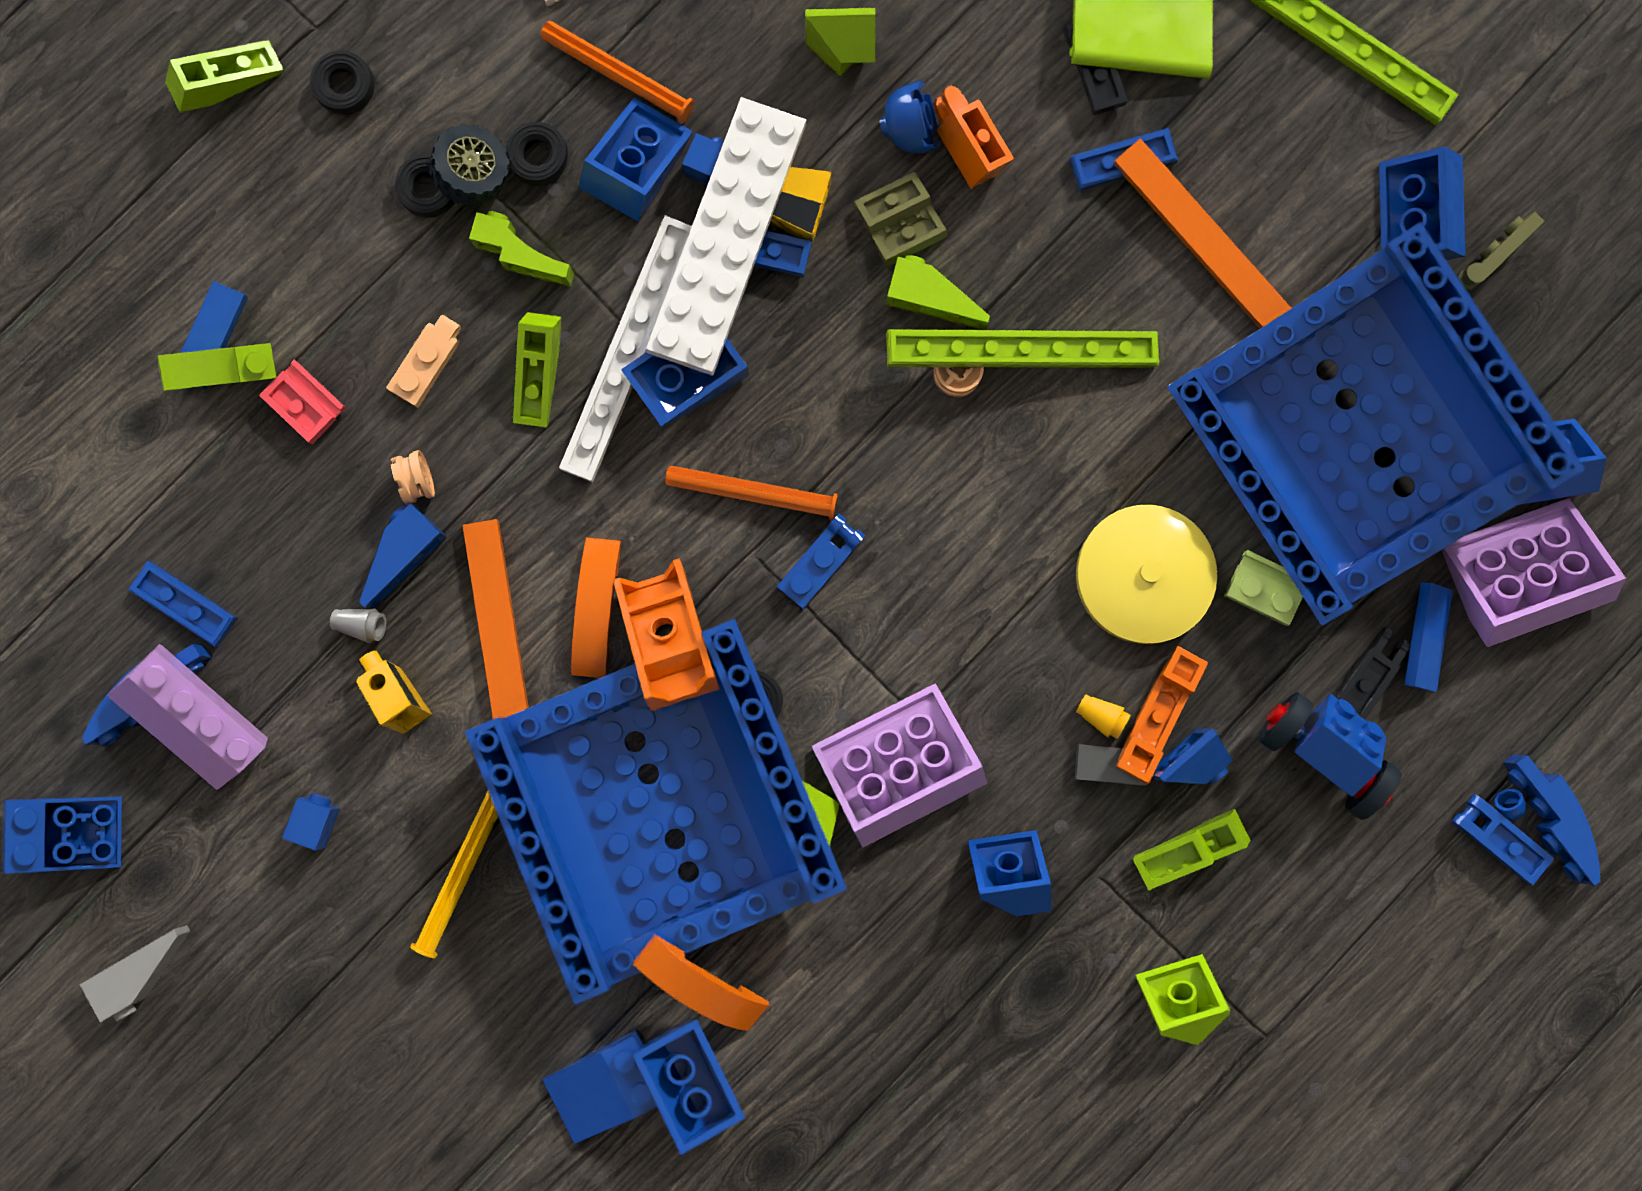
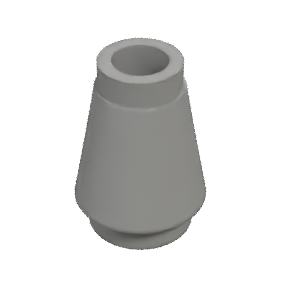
M335 609L330 617V627L332 630H337L364 642L371 643L382 639L386 630V617L384 614L379 613L377 609Z

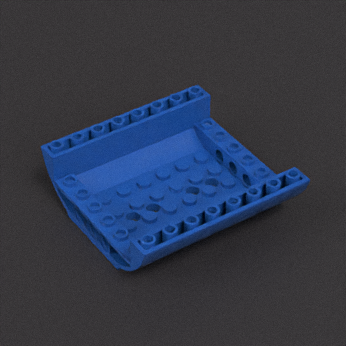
M1421 222L1387 243L1385 248L1210 362L1199 369L1197 367L1167 386L1171 395L1322 626L1353 608L1351 603L1512 507L1543 489L1552 490L1585 470ZM1330 360L1335 363L1337 374L1333 379L1323 380L1318 377L1316 368L1321 361ZM1342 389H1349L1356 395V403L1350 409H1341L1336 404V395ZM1381 447H1387L1394 453L1393 463L1386 468H1381L1374 462V454ZM1402 476L1410 478L1414 485L1412 493L1406 497L1396 495L1393 490L1395 480Z
M735 619L701 632L720 688L718 690L651 711L644 698L636 664H633L511 716L497 717L465 731L574 1005L608 991L614 983L640 973L641 971L634 966L633 961L654 935L681 949L685 954L812 900L813 903H816L847 889ZM633 731L642 733L646 741L644 748L638 752L631 751L626 745L627 736ZM648 763L655 765L659 771V777L653 784L644 783L639 776L641 767ZM679 829L684 833L686 840L683 847L673 849L668 846L666 834L669 830ZM690 861L697 865L699 869L697 879L685 881L681 878L679 868L682 863Z

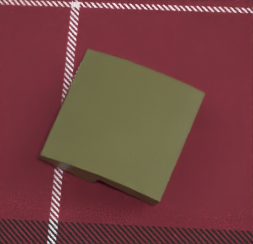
M915 171L854 201L863 224L886 267L896 263L898 257L905 258L907 255H912L947 238V230L932 207L930 196Z

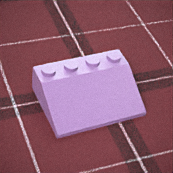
M1569 498L1465 535L1441 550L1468 618L1486 647L1613 602L1617 599L1626 580V577Z
M936 683L812 746L862 848L988 784L983 766Z

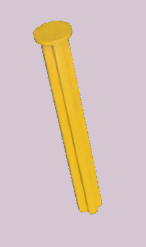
M487 791L417 942L410 945L412 950L426 957H437L438 954L435 952V949L498 817L489 791Z

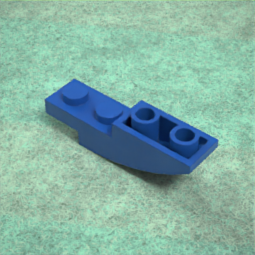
M195 644L190 645L175 655L194 674L203 670V663L212 658L205 646ZM134 666L129 672H127V673L116 683V685L108 692V694H109L136 666ZM106 695L90 719L82 740L85 745H101V747L117 741L121 737L119 732L130 725L134 728L140 726V724Z
M1513 754L1503 764L1509 771L1507 776L1510 781L1520 790H1524L1530 797L1529 804L1540 817L1546 818L1536 826L1543 836L1540 838L1542 844L1549 852L1558 855L1565 864L1562 866L1564 872L1571 880L1576 883L1596 886L1601 882L1596 844L1584 811L1573 791L1561 775H1543L1528 755Z

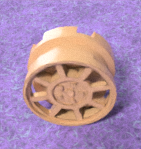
M934 367L933 377L937 387L943 393L952 397H963L972 393L977 388L983 376L984 367Z
M420 450L414 451L406 458L402 456L391 458L392 463L395 462L391 464L394 481H397L399 486L398 492L406 505L415 503L419 497L432 498L435 496L432 476Z

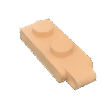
M444 315L439 317L435 325L428 323L386 388L419 408L457 349L459 340L455 338L461 326Z

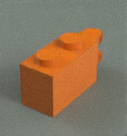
M951 85L950 87L947 86L942 91L941 96H938L932 104L933 112H936V117L941 123L936 131L972 189L997 176L1014 160V157L981 101L978 99L968 104L959 88Z

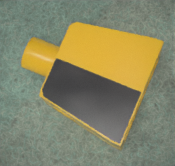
M790 167L770 224L797 238L812 241L813 244L830 189L831 172Z
M371 651L359 659L358 662L365 673L358 677L356 682L380 725L404 734L432 715L400 667L387 660L383 661L377 651Z

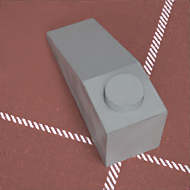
M187 925L170 931L79 984L100 1022L112 1017L118 1022L137 1011L134 1005L147 997L190 933Z

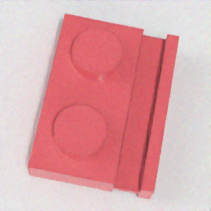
M293 360L291 366L286 371H282L259 395L310 444H313L336 421L335 418L347 409L296 360Z

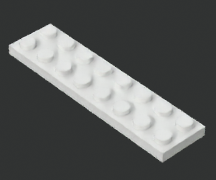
M743 97L740 98L646 346V353L712 376L714 375L806 127V119Z

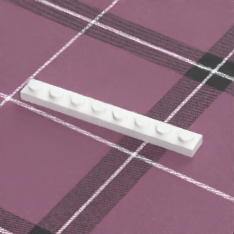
M664 216L559 467L560 470L593 483L633 388L621 369L646 353V346L692 226Z

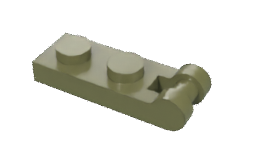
M1533 212L1525 219H1522L1520 216L1516 217L1504 228L1503 232L1506 236L1500 242L1494 239L1479 253L1483 258L1479 263L1476 262L1469 265L1456 275L1465 290L1469 291L1484 281L1544 220L1536 212Z

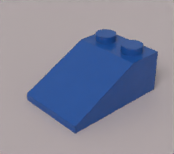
M633 98L584 160L578 188L638 222L654 201L691 138L693 131L638 99Z
M728 338L713 376L648 353H644L621 369L661 427L720 396L749 376L748 366Z
M638 1029L542 1079L574 1144L634 1119L656 1107L631 1055L645 1045Z

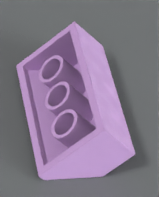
M161 644L152 650L107 695L216 790L238 775L266 747L268 738Z

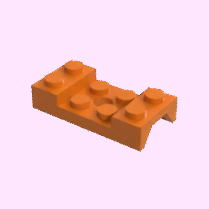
M680 558L673 560L666 572L660 576L638 583L623 578L614 579L615 590L644 698L650 710L654 711L720 689L712 660L701 634L702 629L694 606V599ZM664 624L673 626L672 631L668 635H655L656 630Z

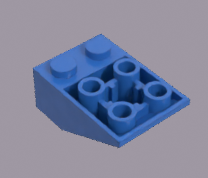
M122 797L3 800L2 871L6 874L121 867Z

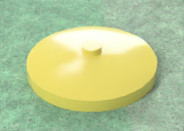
M1137 505L1121 509L1109 515L1090 532L1079 552L1076 566V582L1083 606L1090 617L1103 630L1127 642L1155 644L1181 636L1203 618L1214 598L1217 585V566L1210 543L1191 520L1179 512L1166 507Z

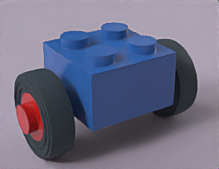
M1295 692L1271 710L1258 740L1268 749L1277 751L1293 737L1298 739L1295 753L1349 794L1345 807L1351 814L1360 820L1369 818L1388 803L1401 779L1399 769L1390 762L1383 760L1386 743L1384 732L1374 722H1367L1360 717L1350 703L1343 699H1337L1331 693L1312 711L1313 703L1303 694Z

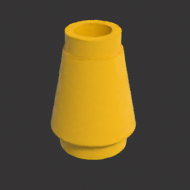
M1087 694L1076 710V713L1080 714L1081 717L1107 738L1112 736L1116 739L1119 738L1131 716L1124 711V707L1090 697Z

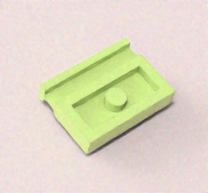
M1249 550L1244 551L1242 560L1233 574L1224 597L1278 623L1289 626L1303 596L1284 567Z

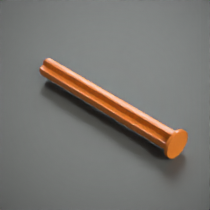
M547 21L541 29L540 35L544 41L677 117L678 123L684 124L689 118L695 104L694 99L689 98L686 100L552 21Z
M672 465L668 467L665 476V483L668 486L828 516L830 521L834 517L838 496L836 493H834V496H828Z

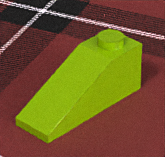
M269 40L172 59L169 61L165 83L179 112H184L219 103L281 74L283 68Z
M907 255L905 258H897L886 305L981 330L986 329L990 315L932 265L925 264V260L917 256Z
M527 312L518 323L513 423L548 427L560 349L562 317Z

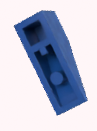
M411 503L407 507L403 505L394 511L389 518L391 523L384 529L359 601L364 608L374 609L447 537L418 507Z

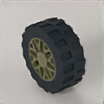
M459 124L457 127L452 126L445 133L442 132L438 136L437 142L435 141L429 162L431 166L429 170L430 177L433 178V184L436 189H439L444 197L452 199L454 203H463L466 206H472L473 204L482 205L488 200H493L497 192L500 193L508 174V152L502 146L501 140L491 134V131L488 129H482L479 125L474 124L472 126L466 124Z

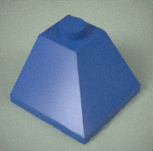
M1213 728L1195 729L1160 760L1151 780L1207 784L1210 781L1211 784H1214L1227 774L1228 770L1225 767L1232 762V759Z
M1037 830L968 840V848L981 900L1014 916L1051 911V882Z

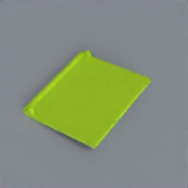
M1073 0V45L1069 51L1070 57H1072L1071 64L1209 79L1213 66V0Z

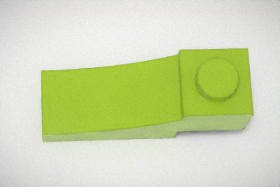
M488 211L487 215L476 212L469 237L475 248L500 254L499 261L505 270L571 287L574 272L570 264L547 257L521 241L515 235L516 230L507 216L494 211Z
M271 343L157 355L163 391L276 378Z
M1233 809L1204 821L1195 828L1160 845L1135 855L1133 861L1147 889L1151 890L1210 866L1215 860L1247 848L1251 840L1236 810Z

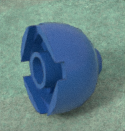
M923 81L912 82L897 88L889 96L885 104V116L880 117V126L884 137L890 136L897 148L913 154L936 150L939 146V140L933 142L932 131L937 132L936 130L938 129L936 112H933V102L930 93L922 94L920 88L926 86Z

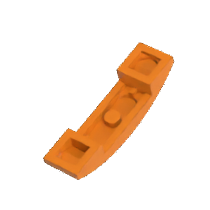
M586 537L574 616L571 675L593 678L607 676L610 644L608 643L615 589L613 580L618 576L621 541Z
M1180 646L1175 647L1135 719L1117 761L1116 767L1145 784H1149L1164 754L1162 752L1164 745L1189 695L1195 691L1208 665L1207 661Z
M657 935L652 937L633 961L635 967L669 995L701 1015L734 1029L749 1031L769 1006V1001L742 985L736 989L686 960L684 951Z

